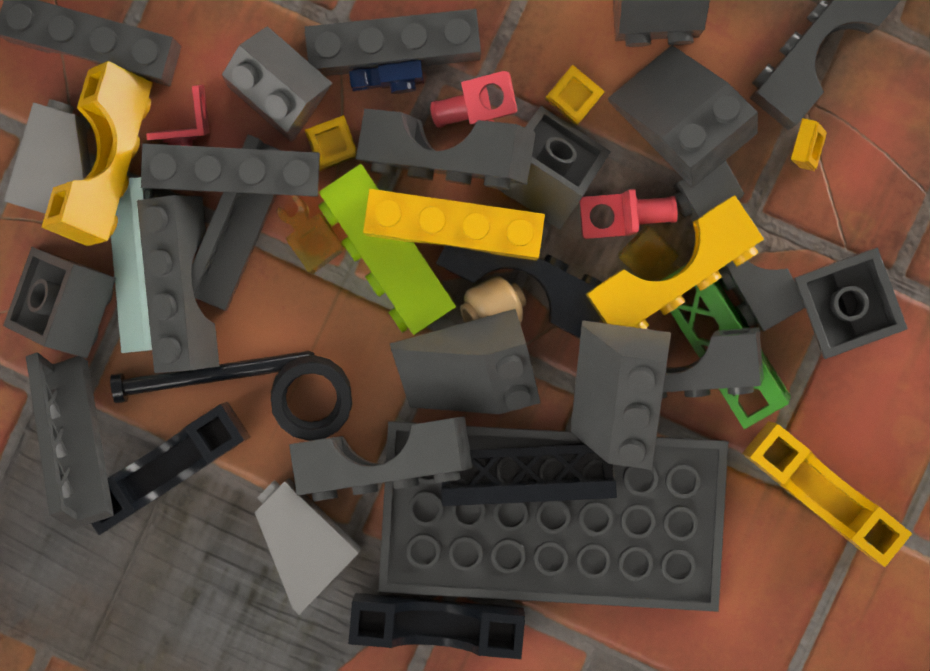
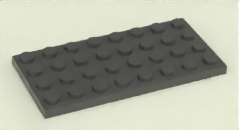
M388 422L386 463L401 452L408 440L411 426L419 423ZM466 425L470 450L585 444L570 431ZM656 437L652 470L613 464V478L616 480L617 498L442 506V482L435 483L434 475L418 477L419 485L407 488L394 489L393 481L385 482L378 592L719 612L729 442L725 440ZM596 453L585 454L574 466L585 478L604 477L603 459ZM577 454L561 456L569 463ZM546 455L542 456L533 465L531 470L542 480H554L566 466L555 456ZM534 456L518 458L527 465ZM511 457L499 458L488 471L500 482H511L523 468ZM492 458L475 460L484 467ZM472 464L473 468L460 471L461 479L450 481V485L469 484L480 470ZM569 471L563 479L579 478ZM526 473L520 481L536 480ZM483 475L477 483L493 482Z

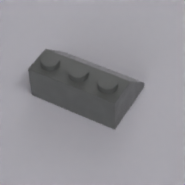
M582 321L570 432L608 464L652 470L671 332Z

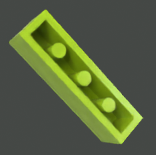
M360 164L319 191L324 202L319 204L318 207L331 226L339 222L348 237L341 242L355 262L362 258L371 272L365 278L376 295L380 297L386 293L395 308L390 310L389 314L400 331L403 333L410 329L412 334L416 335L457 307L414 242L369 237L363 233L369 189H379L363 165Z

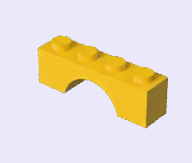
M106 61L88 70L77 109L88 120L95 134L97 143L96 160L92 170L83 180H73L53 187L41 228L85 246L106 242L112 236L118 223V217L115 215L118 203L125 194L129 184V177L127 175L129 164L139 149L140 137L138 133L141 122L147 116L151 107L149 94L152 82L110 61Z
M369 189L363 233L369 237L438 244L537 261L540 254L545 214Z
M734 195L727 198L693 221L695 245L692 256L686 266L673 277L662 281H647L623 269L587 292L585 295L603 322L646 329L649 326L645 320L658 310L663 315H666L685 302L682 296L683 293L695 285L700 291L704 290L722 277L718 271L731 261L737 267L758 253L755 245L764 240V238L737 197Z
M768 421L742 452L747 459L866 556L884 567L887 566L912 535L908 529L881 507L867 499L833 473L811 450L777 423Z

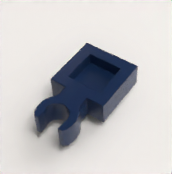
M421 60L379 65L378 68L349 71L352 91L382 87V89L390 88L391 94H403L416 91V84H424Z

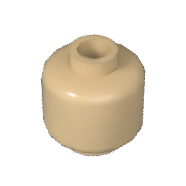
M495 276L466 291L464 304L460 306V312L466 323L516 309L519 322L521 323L523 319L522 307L526 305V299L521 288L516 283L510 285L504 278Z

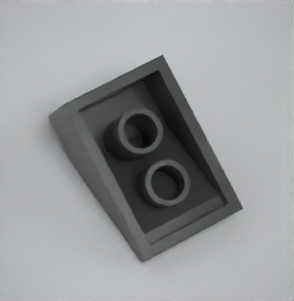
M613 0L615 41H625L627 47L649 46L652 39H668L669 45L691 44L694 42V38L699 37L705 30L710 0Z
M673 45L608 97V102L692 188L758 134V112L728 82Z
M516 309L390 343L396 367L409 407L503 414L541 403L527 344Z

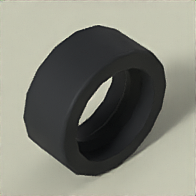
M316 355L298 357L285 364L275 377L271 390L273 416L279 426L293 437L308 441L325 439L338 432L349 418L352 407L350 381L343 369L330 359ZM314 373L324 376L332 383L336 390L337 401L335 408L329 416L320 421L308 422L300 420L292 414L287 406L286 394L288 387L295 379L305 374Z

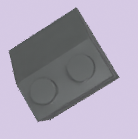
M268 26L239 45L222 73L228 88L290 142L297 138L332 85L329 79Z
M540 106L525 126V128L536 132L527 185L510 183L509 190H499L532 212L545 214V221L561 229L611 151Z
M31 247L3 326L44 347L88 358L90 349L97 340L98 327L105 308L112 299L116 278L88 266Z
M878 248L866 250L794 278L824 359L908 329Z

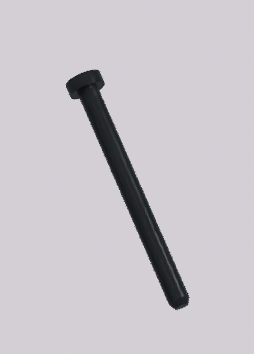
M304 351L219 364L220 367L166 372L126 379L123 373L111 374V392L116 404L127 402L128 395L278 373L285 364L298 357L315 355V353Z

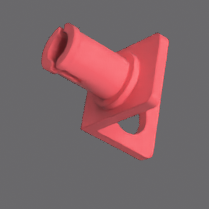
M501 71L461 82L463 95L441 101H433L430 105L433 122L438 128L469 120L470 125H475L477 120L494 122V119L517 112L511 76L508 71ZM490 84L498 85L504 93L503 102L496 109H491L486 87Z
M204 84L192 86L197 128L154 131L146 134L147 140L163 139V143H167V145L193 146V140L197 139L196 136H204L210 133Z
M628 189L622 194L582 197L579 201L582 237L584 239L631 236L639 232L640 225L666 222L676 223L678 217L675 196L638 199L635 189ZM596 205H606L613 211L614 220L608 228L599 229L591 223L590 212Z

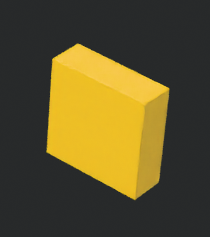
M572 65L548 93L545 100L575 125H578L605 91Z
M344 115L304 130L312 152L320 153V171L356 158L357 148Z
M802 118L791 160L801 169L811 171L817 169L827 134L826 130L817 121Z

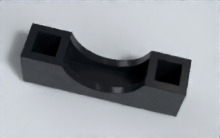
M445 246L436 262L438 266L473 284L488 273L500 269H514L527 273L542 286L549 303V323L579 339L583 320L598 323L601 320V317L585 294L601 284L602 281L585 273L582 279L567 273L569 265L549 254H546L544 260L538 258L536 261Z
M228 402L219 404L148 454L108 477L114 516L91 523L97 534L101 535L249 439L251 436Z
M355 593L351 607L348 644L385 648L402 645H436L466 650L478 656L522 659L525 612L522 607Z

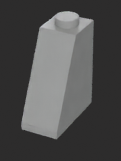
M49 99L47 106L33 102L4 198L5 202L46 213L53 187L73 180H83L90 173L91 166L85 121L72 114L73 106Z
M288 478L281 485L274 480L257 497L262 505L254 513L292 609L300 615L360 552L361 547L306 494L297 495L295 483Z

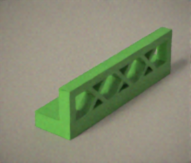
M686 264L681 268L677 269L676 271H674L673 273L669 274L668 276L664 277L660 281L673 277L674 275L679 273L686 266ZM718 280L702 291L695 285L696 294L693 305L683 303L671 311L672 316L699 358L706 353L707 349L705 346H709L710 340L699 338L693 329L697 313L714 317L719 325V330L747 328ZM700 297L703 299L708 309L698 307ZM682 310L691 312L689 321ZM762 349L764 379L761 386H754V389L761 391L768 402L767 405L748 415L739 402L740 395L728 394L727 388L719 389L744 430L788 405L791 398L790 393Z

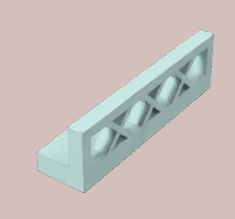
M141 177L129 178L128 188L118 203L115 214L118 217V223L111 236L121 353L152 351L137 200L153 198L152 189L141 188Z

